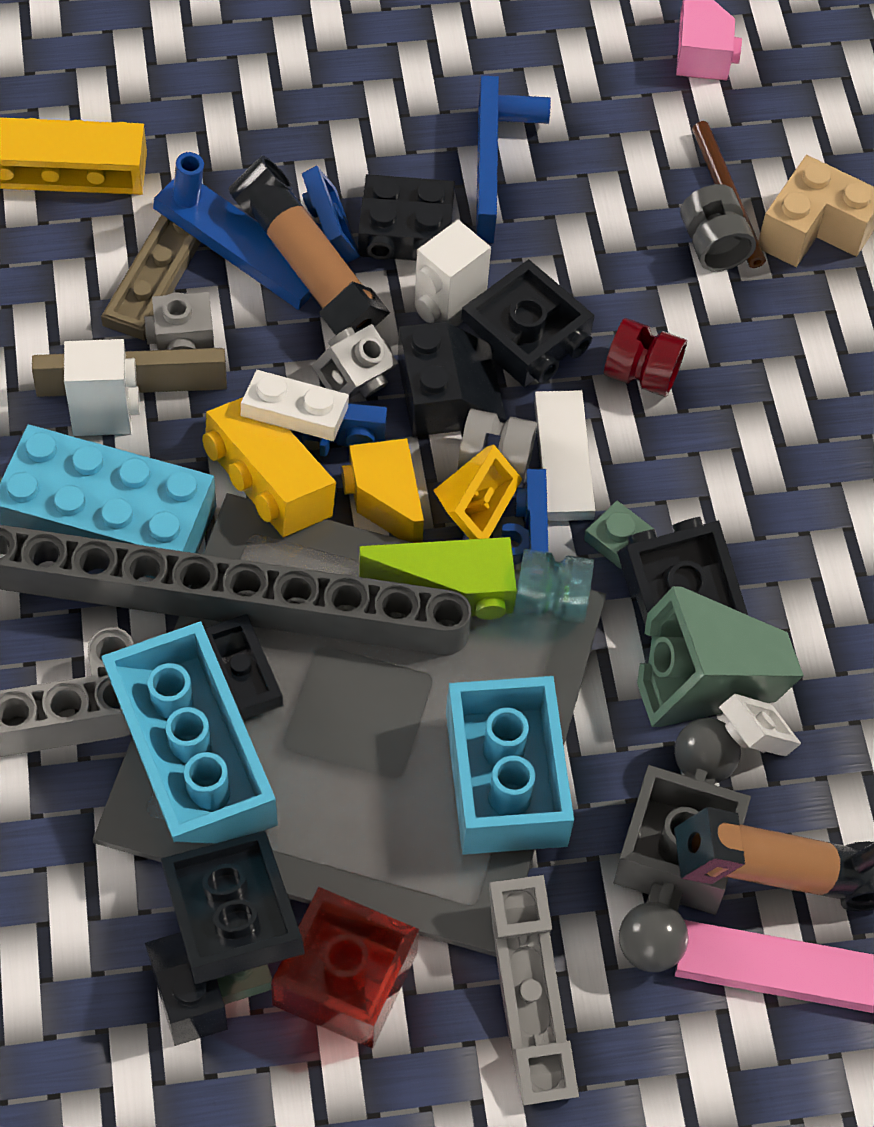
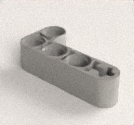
M107 627L96 632L88 643L91 676L0 690V757L131 735L122 710L109 707L118 700L101 656L134 645L132 637L125 630L117 627ZM66 709L79 710L70 717L58 716L61 711ZM12 718H26L22 724L16 726L6 725Z

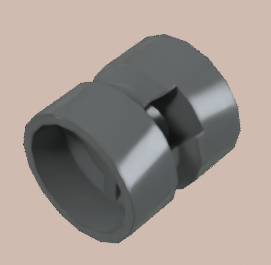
M715 184L703 187L687 197L680 208L681 218L689 236L693 239L692 244L702 267L709 271L732 269L746 261L756 248V240L746 218L743 217L744 212L733 188L727 185Z

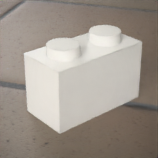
M456 220L417 249L414 307L421 318L428 323L446 321L454 326H458L463 322L461 320L462 307L487 290L491 246L460 220Z
M124 339L64 341V384L73 436L131 434V415H140L139 387L136 386L135 358L126 359Z

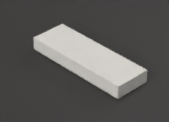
M582 390L537 391L534 397V407L537 422L540 469H546L548 521L594 520L595 502Z

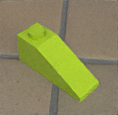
M510 537L359 546V576L362 578L451 590L460 593L467 598L471 605V616H477L484 620L497 619L505 614L514 613L517 588Z

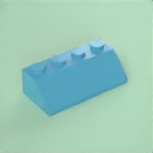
M201 621L101 656L173 842L216 844L278 826L276 798Z

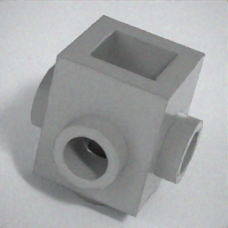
M209 292L171 293L163 296H152L154 316H144L147 345L157 344V350L214 348Z
M371 324L356 333L352 327L338 333L328 341L330 347L311 366L327 389L349 394V398L361 392L363 397L367 398L388 384L384 376L398 362L392 355L389 344L380 337Z

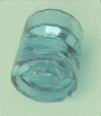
M524 548L514 613L542 617L547 611H553L556 620L584 624L594 559L566 555L561 562H557L550 552Z

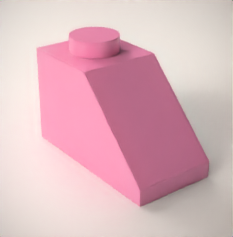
M682 0L676 76L727 81L731 63L739 64L742 38L734 37L735 18L714 0Z

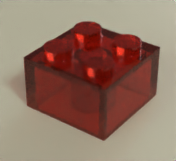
M318 887L298 927L302 936L305 954L281 961L271 981L272 1005L373 1049L417 955L419 929Z

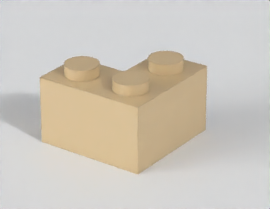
M806 154L765 213L758 240L762 251L797 267L815 239L819 238L857 257L874 232V186Z

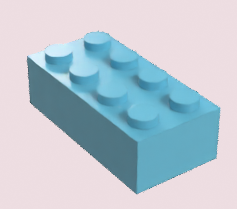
M29 424L0 482V525L198 553L217 507L214 475Z

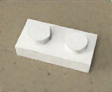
M256 370L241 401L240 416L334 441L348 409L349 394Z
M734 694L719 707L729 720L725 724L728 733L745 749L749 747L762 753L769 752L787 756L801 744L772 704Z

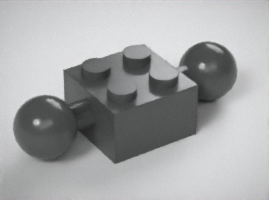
M697 719L686 725L679 733L675 742L674 754L676 763L684 775L648 765L619 859L613 884L649 894L647 903L640 904L630 910L624 917L619 929V944L624 956L632 965L643 971L661 972L675 966L684 956L688 946L689 935L686 923L678 913L680 904L716 915L726 889L728 877H723L713 884L681 879L674 830L676 826L706 807L736 812L739 815L740 824H744L751 796L715 785L726 780L735 772L741 758V746L728 733L725 727L726 723L718 719Z

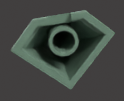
M673 586L647 613L644 634L652 636L648 663H640L637 685L652 727H663L722 714L723 712L719 707L734 694L766 703L776 702L804 676L786 631L684 587Z

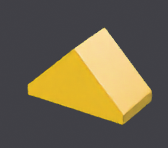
M493 444L484 448L433 491L448 515L469 539H486L492 534L522 478Z

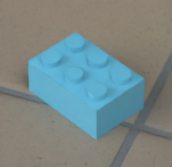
M554 676L449 683L446 719L462 855L568 847L574 815Z

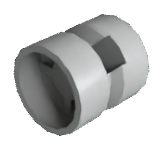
M470 409L459 452L458 470L487 447L489 434L499 435L501 437L498 450L521 476V483L524 484L526 470L529 469L537 422L510 417L503 423L499 421L495 413Z

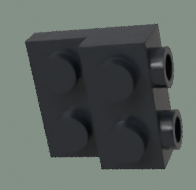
M366 174L358 232L359 255L380 260L401 259L417 261V249L452 224L455 181Z
M528 259L462 307L461 320L493 347L492 359L525 388L535 379L540 384L547 382L558 370L560 360L568 354L574 359L578 358L588 349L592 342L591 332L595 315Z
M701 517L687 519L673 524V533L657 537L655 529L639 532L628 536V545L617 551L631 599L637 597L645 625L647 613L673 586L684 587L748 615L719 520L703 524ZM648 635L651 644L652 636Z

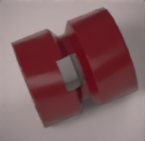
M624 318L612 341L604 367V375L627 384L634 379L640 380L641 389L667 397L683 361L687 339L664 331L655 336L651 334L650 326Z

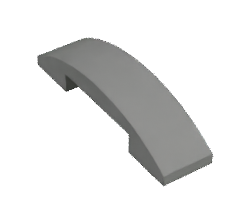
M544 875L490 882L491 915L500 986L522 1104L524 1106L579 1097L571 1043L566 1038L550 931L552 930Z

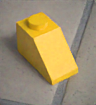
M408 439L349 445V465L341 466V474L345 495H354L356 512L399 539L413 543L422 542L424 519Z

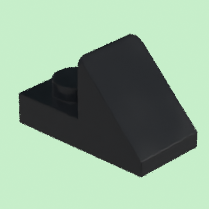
M245 614L204 628L242 720L282 707L283 695L248 615Z

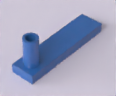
M481 75L478 103L476 235L486 243H494L497 218L498 121L549 124L551 98L498 95L499 76Z
M185 152L179 155L176 160L175 177L154 197L153 209L299 310L312 294L260 224L202 184L204 161L198 154Z

